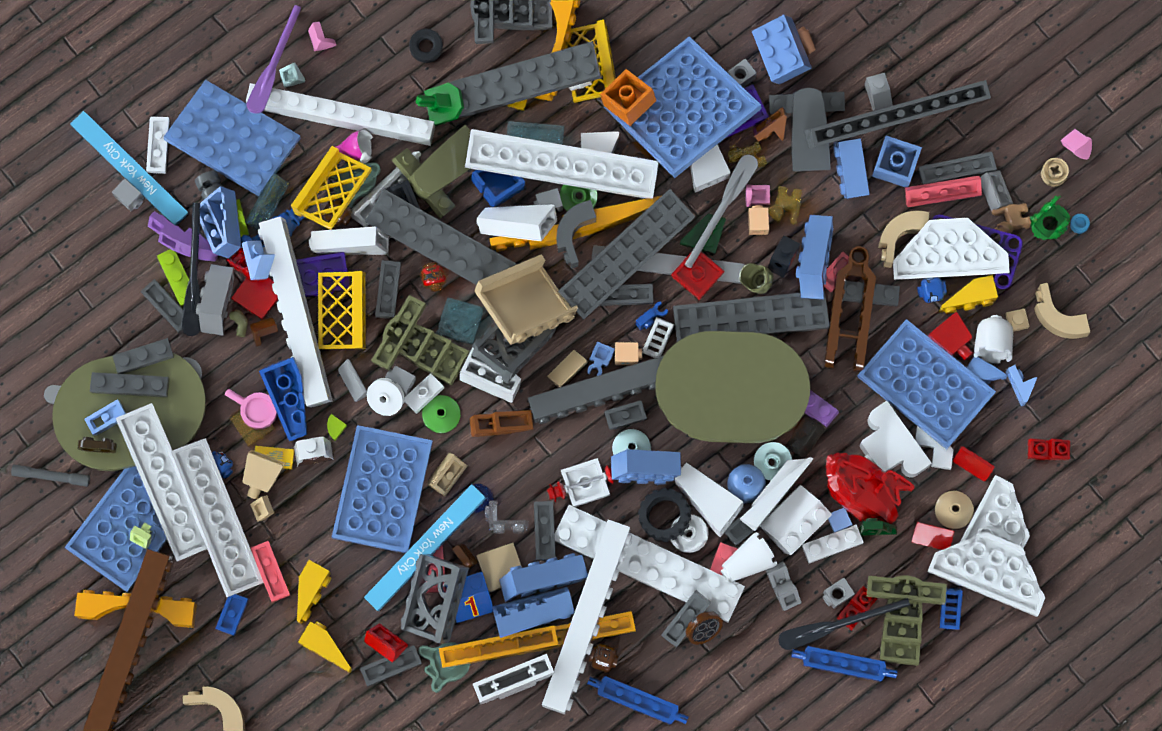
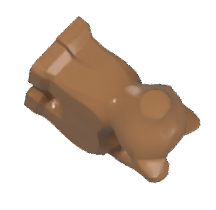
M1010 204L998 210L993 209L992 215L999 216L1004 214L1007 221L997 224L995 230L1011 234L1013 230L1030 228V217L1023 218L1021 214L1028 212L1027 204Z

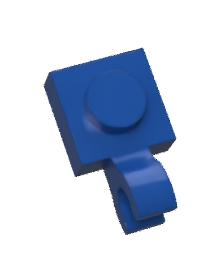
M661 301L657 302L652 309H649L636 320V326L640 331L644 327L648 329L655 322V317L667 315V309L663 312L658 311V307L662 305Z

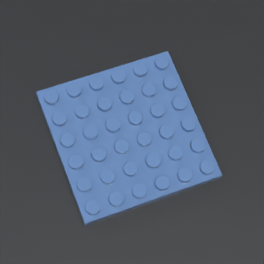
M691 37L685 39L638 77L653 89L656 102L631 126L604 106L674 178L762 109L761 104Z

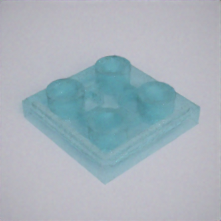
M447 297L436 334L473 345L484 307Z

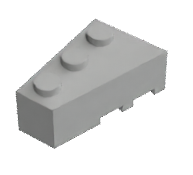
M211 264L210 270L205 273L204 281L206 285L201 288L200 298L202 300L201 303L197 304L196 314H199L201 332L223 336V320L228 315L226 309L233 289L234 268Z

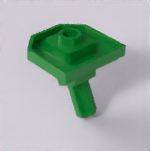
M445 83L425 90V95H418L416 97L415 103L418 106L427 107L429 121H434L435 126L458 119L464 108L461 90L451 83Z

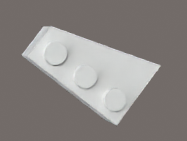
M472 347L460 371V381L512 403L520 388L521 378L515 375L508 383L504 382L498 373L477 357L472 356L474 350Z

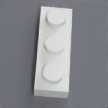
M150 117L147 173L166 174L168 142L164 140V135L169 130V117Z
M857 525L802 544V548L810 564L861 545L864 542Z

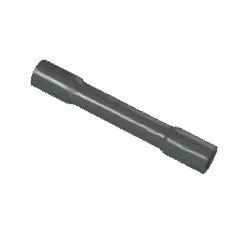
M13 464L11 475L17 477L65 482L88 487L90 484V475L49 471Z

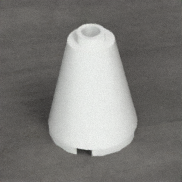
M755 532L722 564L723 569L721 573L726 577V580L730 579L733 582L777 566V561L774 563L772 561L774 555L763 538L759 540L756 537L759 533Z

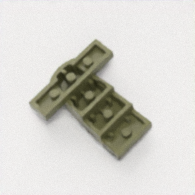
M466 125L453 134L422 164L419 163L408 148L392 160L409 181L413 192L419 198L425 200L440 219L455 207L442 189L471 169L465 168L471 133Z
M409 295L398 315L392 318L386 325L382 338L383 341L371 361L389 371L399 354L417 367L452 386L470 351L452 343L447 338L435 334L430 329L417 325L416 323L427 305Z
M868 576L866 597L888 599L887 604L906 598L910 602V606L885 613L879 661L919 665L921 624L923 622L922 603L945 605L947 584L923 582L912 576H897L894 578Z

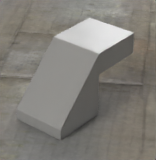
M784 562L766 570L770 584L784 611L801 603L797 588L792 583Z

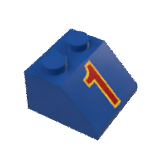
M483 572L466 577L456 616L457 623L493 613V605Z

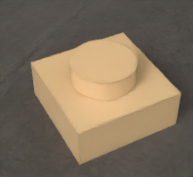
M1025 309L1006 312V319L1013 326V332L1030 327Z
M262 496L250 504L257 522L263 521L274 514L268 496Z

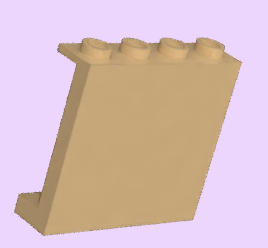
M542 254L478 281L475 288V293L510 345L517 342L522 343L530 336H538L546 329H554L562 322H570L574 319L578 309L577 305L571 308L566 300L557 292L559 291L543 268L545 259Z

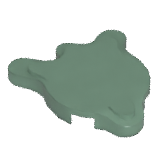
M346 163L344 166L338 169L349 167L348 163ZM364 163L371 167L372 171L349 203V207L352 208L357 199L366 196L374 189L377 176L381 171L378 163ZM352 170L353 176H361L364 170ZM350 171L339 174L341 181L352 178ZM337 175L330 176L328 178L338 181ZM353 183L342 185L343 191L352 190L354 187ZM340 186L333 188L336 194L341 193Z
M455 642L444 643L434 648L425 645L419 647V655L430 660V665L426 666L424 671L432 678L431 689L435 693H439L447 683L462 679L470 668L471 663L442 668L439 648L458 645Z

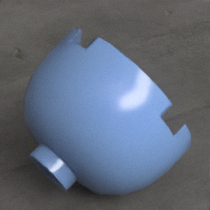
M743 464L734 468L727 480L728 491L742 500L743 503L754 502L766 486L762 471L750 464Z

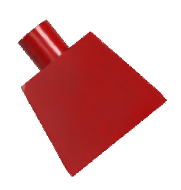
M957 312L928 334L930 339L951 356L958 352L966 360L973 354L967 346L972 340V335Z

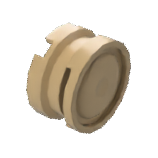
M1060 158L1047 160L1041 171L1043 181L1052 187L1062 185L1069 173L1068 165Z

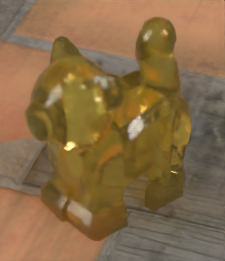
M758 141L752 146H745L743 148L733 145L728 152L729 163L740 160L744 155H752L758 161L757 169L767 164L764 155L760 158L756 156L761 150Z
M779 186L775 205L768 209V214L779 223L784 214L783 210L792 213L790 222L795 225L800 213L802 190L793 189L791 196L787 195V188Z

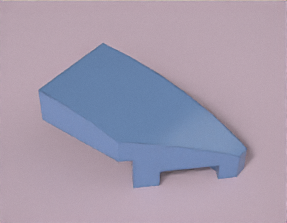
M973 357L967 366V369L982 381H985L986 384L991 383L990 381L1007 378L1004 372L979 357Z

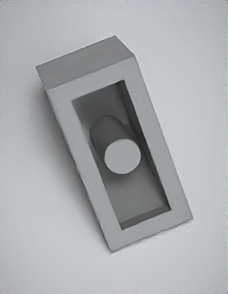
M885 73L867 77L864 85L873 111L893 106L891 91Z

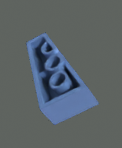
M810 215L809 222L805 223L804 232L806 237L802 238V248L804 249L803 252L799 253V263L801 265L797 266L796 278H799L801 298L824 300L823 285H826L827 280L826 272L829 265V251H831L834 229L833 216Z
M575 553L565 555L564 559L560 560L557 557L550 558L543 564L537 561L528 564V567L522 568L521 565L512 567L510 572L499 579L504 600L508 602L512 601L519 594L521 598L537 592V589L541 593L553 589L554 585H557V588L582 582L588 577L583 556H575Z
M568 587L492 606L500 638L541 624L550 623L559 618L566 619L575 613Z

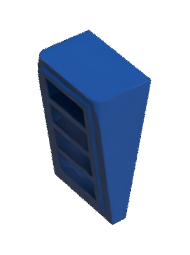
M946 588V597L947 595H957V599L946 598V602L956 603V607L946 606V603L941 605L939 628L960 629L962 589ZM945 610L956 611V615L945 614ZM945 618L956 619L955 623L944 622Z

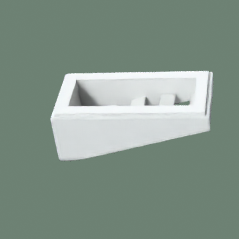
M656 317L642 353L653 358L661 357L675 324ZM660 324L664 327H667L668 330L664 331L657 327ZM655 331L665 335L664 339L654 335ZM652 338L662 342L661 346L651 342ZM649 345L659 349V352L648 349Z

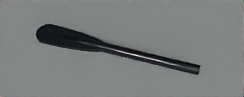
M193 203L190 279L186 289L182 318V330L187 336H195L200 332L199 314H196L197 304L201 303L197 279L201 203Z
M906 598L834 622H819L789 629L779 635L778 642L783 649L792 650L818 640L835 629L910 606V602Z

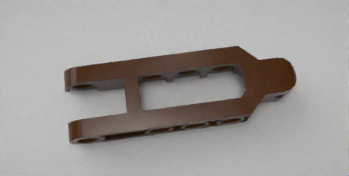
M856 246L850 251L848 264L836 274L824 367L834 368L838 339L843 337L857 339L853 371L861 372L864 369L876 276L868 267L869 253L862 246ZM849 275L860 276L864 280L858 332L839 328L843 310L842 302L845 294V280Z

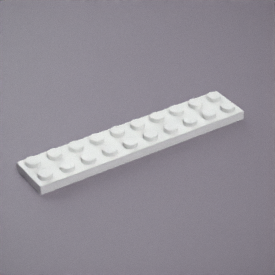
M471 129L465 168L653 199L658 161Z
M568 505L554 534L555 542L594 560L607 522ZM632 534L629 545L625 544L623 550L626 552L623 563L619 562L617 569L620 570L619 572L685 603L697 590L711 601L705 612L714 611L722 620L729 622L745 586L735 581L732 582L730 579L726 580V577Z

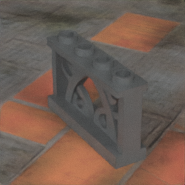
M497 324L493 328L490 326L485 331L484 337L482 339L478 338L474 342L472 356L477 357L498 373L504 382L508 383L552 338L556 327L551 330L546 329L538 336L528 337L532 339V342L526 340L522 342L525 348L523 350L517 347L505 349L503 333ZM490 345L493 349L489 350V352L495 353L498 351V354L490 355L485 351L484 347ZM511 352L516 353L517 357H513ZM501 358V360H502V362L504 363V365H503L502 363H500V362L498 361V359Z
M420 554L416 561L415 575L411 580L410 594L406 599L405 613L401 618V630L431 639L437 643H449L469 567L430 554ZM432 563L438 569L437 577L434 569H431V575H428L429 567ZM442 566L452 569L451 574L443 575ZM438 584V591L444 602L443 605H438L430 611L424 594ZM447 586V590L445 593L443 587ZM438 610H441L440 617L436 614ZM417 614L420 616L418 621L426 619L425 624L421 627L415 625ZM431 625L436 629V633L426 631V629Z

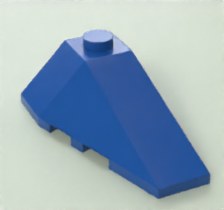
M295 358L284 359L264 367L259 372L289 442L307 435L302 374Z

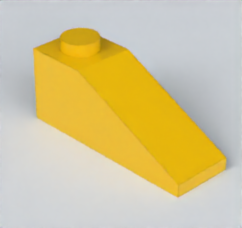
M317 621L315 624L310 622L298 643L351 673V667L329 633L325 630L326 626Z

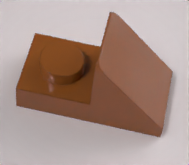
M783 107L753 128L754 137L758 142L768 138L773 131L783 141L787 118L785 109Z

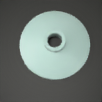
M628 429L619 433L612 447L613 455L629 449V444L635 445L636 448L634 450L651 451L648 437L643 432L635 429Z
M769 442L762 445L756 451L754 466L762 471L766 480L771 481L787 460H792L788 449L782 444ZM769 459L774 460L775 463L773 466L769 465Z

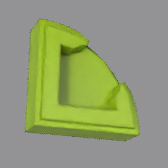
M331 414L328 418L327 428L332 439L336 441L347 425Z

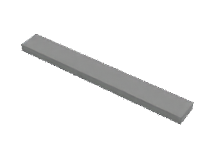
M593 245L592 259L606 246ZM656 253L637 271L671 275L684 261L686 256ZM712 260L725 271L718 281L742 284L739 280V274L744 264Z

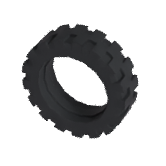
M661 488L659 491L654 490L652 494L646 495V499L640 504L641 508L638 510L639 523L647 535L656 541L668 542L671 539L672 541L676 540L679 535L682 536L685 533V529L689 528L691 509L685 498L675 490H667V488ZM664 500L675 502L680 509L678 522L672 528L666 530H659L653 527L649 519L653 506Z

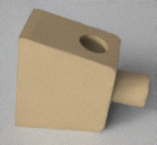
M254 450L249 451L243 476V483L250 486L247 496L258 499L261 490L269 492L286 463Z

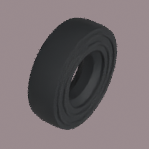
M421 29L412 35L409 49L416 60L430 63L441 55L443 42L440 35L434 30ZM428 39L432 41L433 49L429 52L421 51L419 43L422 40Z

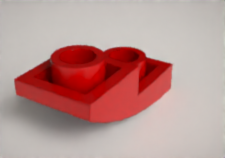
M1031 438L1028 440V459L1069 460L1070 440Z
M862 586L836 619L840 620L868 611L878 598L866 597L867 589ZM858 622L847 625L846 627H848L852 631L853 628L858 624Z

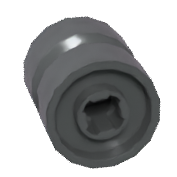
M215 170L205 172L194 180L198 190L202 192L203 200L220 186L224 187L220 184V177Z

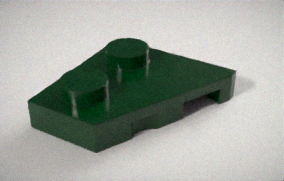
M708 213L680 241V245L694 249L712 219L713 214ZM721 217L703 247L702 252L715 255L726 218Z
M868 518L861 524L859 532L861 536L897 535V527L884 521H878L877 518Z

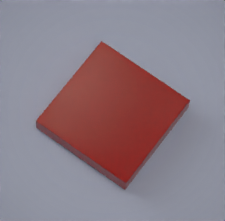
M700 252L692 268L685 266L690 256L689 254L671 274L673 279L699 301L725 272L703 252Z
M246 277L231 299L261 320H264L278 301V295L273 291L272 284L274 281L270 278L250 280Z

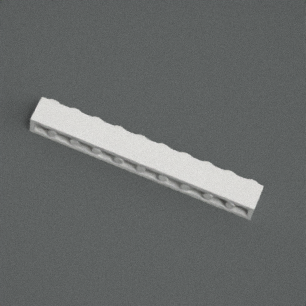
M250 83L246 103L255 84ZM272 88L264 109L265 112L356 131L366 130L371 134L431 146L435 131L434 121Z
M277 217L259 223L260 229H258L260 239L264 241V254H275L269 274L273 276L274 283L272 288L274 293L278 295L277 307L279 312H282L284 318L282 326L288 334V338H286L289 349H292V357L295 358L302 374L304 404L312 408L332 402L286 220L282 217Z
M611 520L607 521L555 666L554 674L542 706L562 714H565L566 710H571L574 701L571 699L573 691L577 692L580 681L577 680L578 676L585 671L587 662H584L586 654L590 655L592 651V637L598 634L600 625H597L599 617H604L607 608L604 606L605 600L610 599L613 588H610L611 583L617 580L620 571L617 569L619 562L623 563L626 552L623 551L625 544L629 545L632 538V533H630V527Z

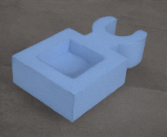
M597 342L590 357V361L594 362V364L588 367L587 373L590 375L593 369H597V376L602 375L601 367H608L615 349Z

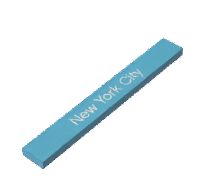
M84 111L70 123L89 144L140 191L172 224L177 226L189 214Z
M471 484L364 598L377 611H380L415 574L416 561L419 555H433L482 504L486 497Z

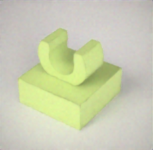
M144 523L141 529L134 526L130 532V541L147 550L151 544L152 535L150 534V529L152 526Z

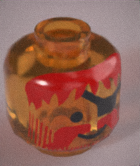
M437 262L424 265L420 271L423 287L431 289V292L441 290L442 286L447 282L444 268L438 265Z

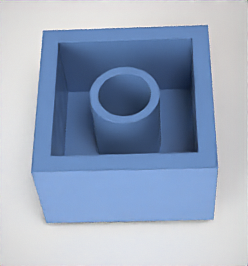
M885 136L872 177L908 187L922 147Z

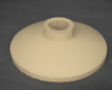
M959 491L944 493L939 497L935 505V515L938 521L949 529L965 527L971 521L974 514L972 501L966 494ZM952 506H957L959 511L954 512Z

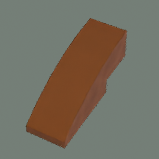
M531 410L494 412L493 414L473 415L469 418L472 437L533 430Z

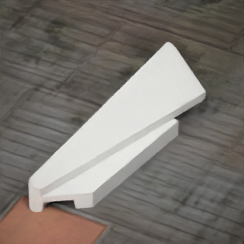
M420 151L413 152L412 154L419 161ZM396 167L352 208L350 216L355 221L367 227L369 224L365 221L382 190L401 180H407L399 168Z
M813 458L787 460L753 502L752 508L740 520L756 531L813 461Z

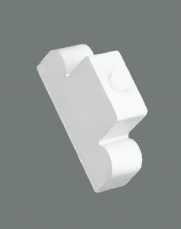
M885 401L871 411L868 417V425L871 429L877 431L862 440L860 448L866 455L864 457L871 460L885 472L902 464L901 471L907 477H915L930 467L931 461L888 401Z
M547 654L473 683L480 704H484L498 697L503 699L535 686L537 681L552 676L554 671Z

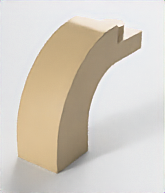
M910 211L898 215L889 222L882 233L878 248H885L882 249L881 254L884 267L891 268L893 265L896 241L906 234H918L929 221V212Z
M1048 283L1040 284L1037 289L1038 291H1036V299L1040 303L1035 306L1034 310L1041 324L1051 333L1063 338L1087 337L1090 333L1087 315L1066 316L1061 314L1052 303Z
M202 687L203 695H200L198 691H193L183 696L184 705L208 704L217 707L223 717V731H245V720L242 710L237 702L227 693L213 687Z

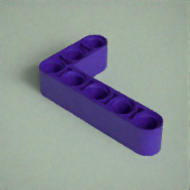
M936 215V216L933 217L932 220H938L939 218H943V219H955V218H951V217L944 216V215ZM977 225L990 238L993 234L998 233L1001 237L998 245L1009 254V257L1014 259L1013 266L1009 267L1010 273L996 274L994 279L995 285L998 288L1007 289L1013 283L1023 248V241L1017 235ZM1013 238L1019 240V246L1016 249L1009 247V242ZM1002 275H1006L1009 279L1008 284L1005 286H1001L998 282L999 277Z

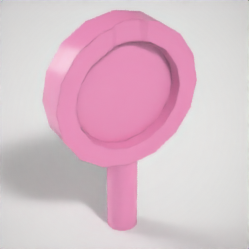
M230 389L226 391L225 396L241 404L242 419L249 427L265 429L275 421L277 412L269 395L261 392L253 393L244 398Z

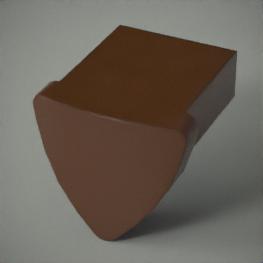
M272 317L250 324L256 347L261 346L260 337L278 331Z
M465 544L457 545L452 549L463 565L469 567V570L478 564V561Z

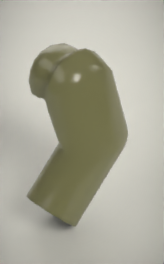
M233 310L230 312L229 317L238 325L236 336L245 337L248 319L242 311Z

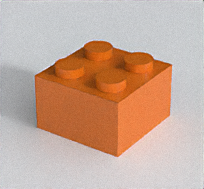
M627 69L600 94L603 105L629 126L656 102L653 89Z

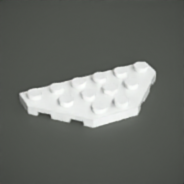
M969 218L929 220L893 260L894 280L1010 273L1009 254Z
M997 475L994 476L960 542L987 532L1024 548L1030 535L1012 483Z
M987 532L936 552L927 571L1036 617L1039 615L1045 600L1033 569L1025 556L1023 547Z

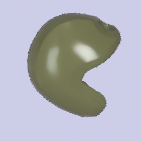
M753 263L743 266L739 274L740 282L751 292L757 294L766 293L770 289L774 278L773 273L767 267Z

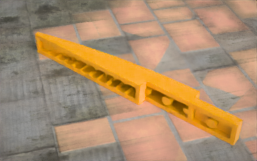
M661 196L594 209L596 223L578 229L573 239L594 234L636 219ZM559 224L554 225L542 241L502 236L490 238L491 250L499 252L511 246L515 248L523 247L526 243H529L530 250L557 244L556 237Z
M632 611L603 618L600 617L597 625H600L598 634L593 636L591 641L635 632ZM571 623L514 633L502 638L498 636L439 648L442 668L563 647Z

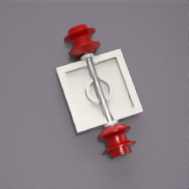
M598 458L561 470L565 485L563 486L561 482L557 481V486L553 487L549 484L550 488L547 489L550 500L554 499L556 502L558 497L564 500L566 493H568L572 506H580L610 496L605 480L613 484L612 469L606 465L605 472L602 473Z

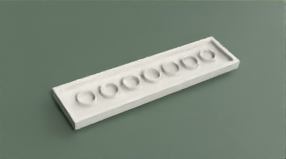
M148 404L117 417L118 426L176 561L178 562L206 550L207 547L170 458L169 452L172 451V448L153 404Z
M206 438L170 451V458L226 597L264 583Z

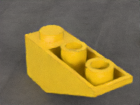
M993 275L973 279L940 307L939 312L951 314L955 313L956 309L964 308V310H971L976 305L982 304L983 307L993 305L998 298Z
M308 560L299 576L297 621L300 624L309 619L312 613L310 611L312 605H316L322 596L320 594L322 588H326L331 581V577H329L330 571L311 560Z

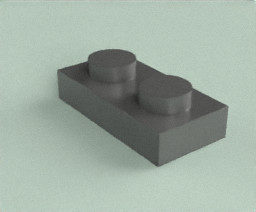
M641 400L604 411L609 430L647 420Z

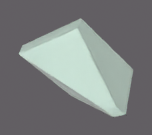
M292 63L279 70L284 87L305 82V78L296 63Z

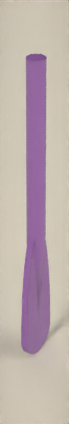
M297 5L294 6L270 64L259 77L248 98L247 109L252 113L263 112L267 105L275 80L277 64L301 10V7Z

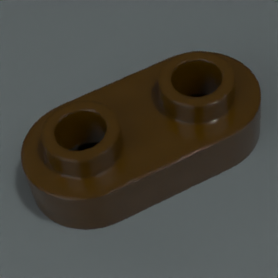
M83 437L82 440L78 441L77 449L86 452L116 453L117 444L113 443L114 440L108 438L96 441L91 437Z

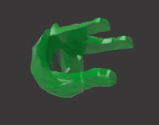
M1055 196L1050 202H1046L1039 213H1035L1034 216L1030 217L1031 230L1035 237L1042 240L1057 239L1068 229L1067 226L1070 222L1069 213L1064 207L1055 205L1061 196ZM1052 216L1056 219L1057 227L1054 230L1044 228L1043 219L1045 217Z

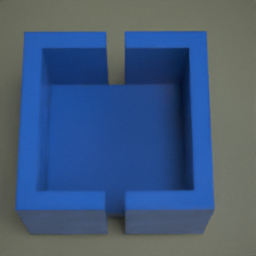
M482 170L472 172L471 181L480 193L484 192L483 197L491 207L500 206L524 190L525 181L522 177Z

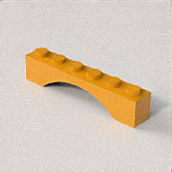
M551 0L550 4L557 21L556 42L551 53L566 49L567 43H570L572 36L570 29L575 24V10L579 8L580 0ZM558 91L533 98L552 101Z
M83 590V593H77L74 616L79 619L98 620L110 612L126 608L131 594L122 593V596H114L113 592L104 591L101 595L95 594V591ZM161 596L159 607L154 612L168 619L176 627L194 628L197 604L189 598H180V601H174L172 597Z

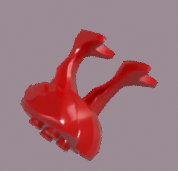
M836 453L827 456V487L835 501L859 521H866L868 518H877L889 524L896 521L899 515L895 504L897 506L901 504L899 491L912 492L914 485L892 470L883 471L871 460L860 455Z

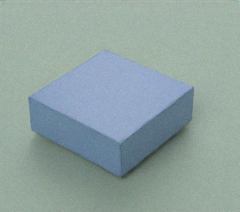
M844 508L832 512V515L828 518L834 533L852 526L848 513Z

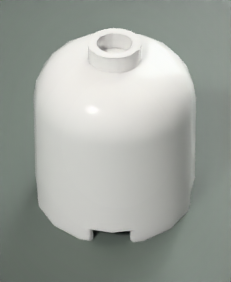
M998 315L982 320L977 327L974 357L977 358L979 356L988 363L999 364L1004 359L1007 362L1011 361L1013 356V326L1011 323Z

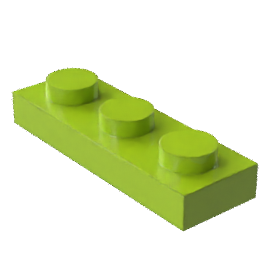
M169 249L157 255V258L182 307L184 306L189 278L177 253Z

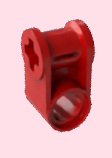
M240 248L230 259L227 258L226 262L237 272L251 280L244 250Z

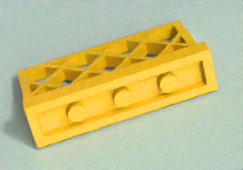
M604 20L597 21L596 24L570 29V32L577 35L578 39L574 45L567 43L566 49L568 46H577L582 39L586 42H592L585 38L584 35L587 31L595 29L596 35L592 41L595 44V48L599 51L597 58H600L599 66L602 68L601 76L603 75V80L597 79L594 80L590 87L585 86L588 90L583 96L577 97V89L572 90L574 103L601 97L600 94L602 92L593 90L597 82L603 83L606 89L616 79L607 25Z
M331 146L291 204L294 214L299 217L304 216L332 230L372 171L371 167L340 153L338 148ZM342 159L348 162L349 167L338 169L337 165ZM362 169L364 172L361 176L354 177L352 170ZM350 171L352 178L341 181L339 174ZM337 175L339 182L328 184V178ZM353 183L354 187L352 190L343 191L342 185ZM340 186L341 193L331 196L329 189ZM327 190L328 197L317 198L319 191ZM343 197L344 202L342 205L333 207L332 200ZM330 201L331 208L321 211L319 204ZM317 204L318 212L311 214L306 212L309 206ZM333 213V218L329 223L322 219V215Z
M365 272L318 273L319 349H366ZM345 276H352V284L346 289L340 281ZM323 277H331L335 283L327 289L323 285ZM337 284L345 291L338 299L331 293ZM328 294L335 300L329 308L323 304V299ZM346 294L352 298V304L348 308L340 302ZM337 303L345 310L338 318L331 312ZM328 313L335 319L329 327L323 323V318ZM346 313L352 317V323L348 327L340 321ZM337 323L345 329L338 337L331 331ZM329 332L335 340L331 345H323V337ZM346 332L352 336V345H345L340 340Z

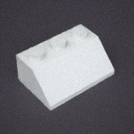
M800 485L761 523L760 527L785 554L792 555L832 514L820 500Z

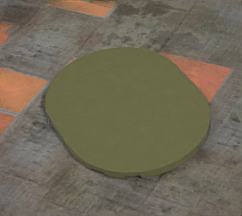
M705 331L681 339L666 352L657 370L655 391L659 407L667 417V420L676 429L681 430L692 438L709 442L762 443L777 439V437L789 432L798 424L809 402L810 380L807 369L799 355L789 345L773 336L754 332Z
M173 353L174 358L124 373L128 375L169 377L168 397L91 393L92 372L118 374L113 356L91 361L75 370L65 380L57 393L53 405V427L56 437L68 455L78 463L92 469L117 471L136 466L118 424L93 436L85 421V418L118 399L126 414L152 403L172 450L186 446L197 435L206 413V394L199 375L185 359ZM101 416L93 420L97 428L105 424ZM83 437H91L96 441H102V438L114 440L113 443L117 444L116 453L81 451L77 449L78 441L82 440Z

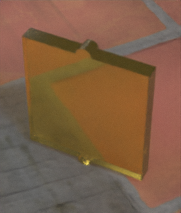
M241 412L230 418L248 447L259 439L263 440L265 435L275 430L272 424L265 429L249 427L244 423Z

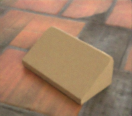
M573 350L547 377L558 388L564 387L588 361Z
M448 453L427 481V484L443 496H446L468 465L454 454Z

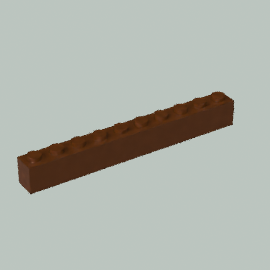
M147 549L83 731H114L112 730L114 722L117 723L121 715V711H119L121 703L124 704L128 693L125 692L127 685H131L134 678L133 668L138 665L141 655H139L140 648L144 647L147 641L146 631L148 628H151L154 621L152 614L154 610L158 609L161 599L158 597L160 592L164 591L167 584L165 577L167 572H171L174 564L171 561L172 556Z

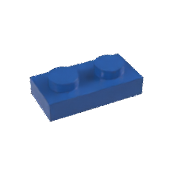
M237 594L229 596L215 629L235 636L249 599Z

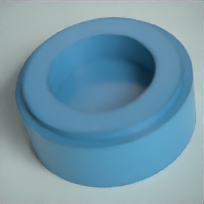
M1076 214L1070 221V228L1078 234L1086 232L1090 225L1089 218L1084 214Z

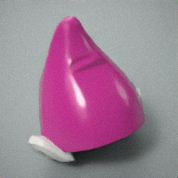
M366 130L357 131L348 136L346 140L335 148H338L340 153L364 164L372 158L370 139L373 137Z

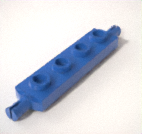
M807 646L805 651L794 649L792 651L791 657L803 659V665L806 667L879 682L883 680L884 676L895 679L897 676V670L887 669L884 661Z
M591 676L587 684L598 688V695L670 725L675 720L684 724L687 723L689 716L678 713V705L607 676L601 681Z

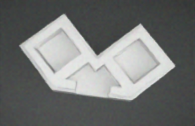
M917 426L915 440L918 445L933 448L931 467L950 470L953 458L952 447L950 446L946 450Z

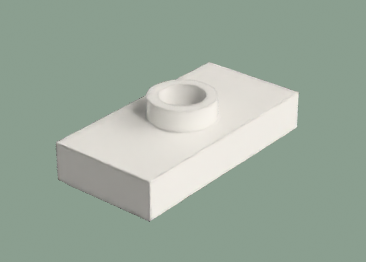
M430 373L405 396L404 402L417 414L444 389V386Z

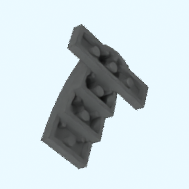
M471 0V15L475 23V43H494V28L553 30L551 0Z
M804 88L793 92V94L769 95V114L775 113L782 107L786 113H791L792 171L830 170L829 144L809 149L805 130L827 124L825 112L845 111L844 91L821 92L814 88Z

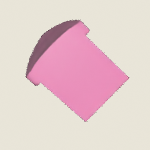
M320 22L312 23L308 32L314 51L336 46L334 39L324 37Z
M1074 129L1061 140L1062 145L1072 151L1077 157L1089 159L1092 150V139L1090 137H1086Z
M747 184L745 189L746 207H751V205H770V185Z

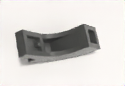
M591 200L579 203L567 211L557 229L556 242L558 253L566 251L563 253L566 264H570L571 269L578 267L579 263L572 243L574 234L581 227L596 223V215Z

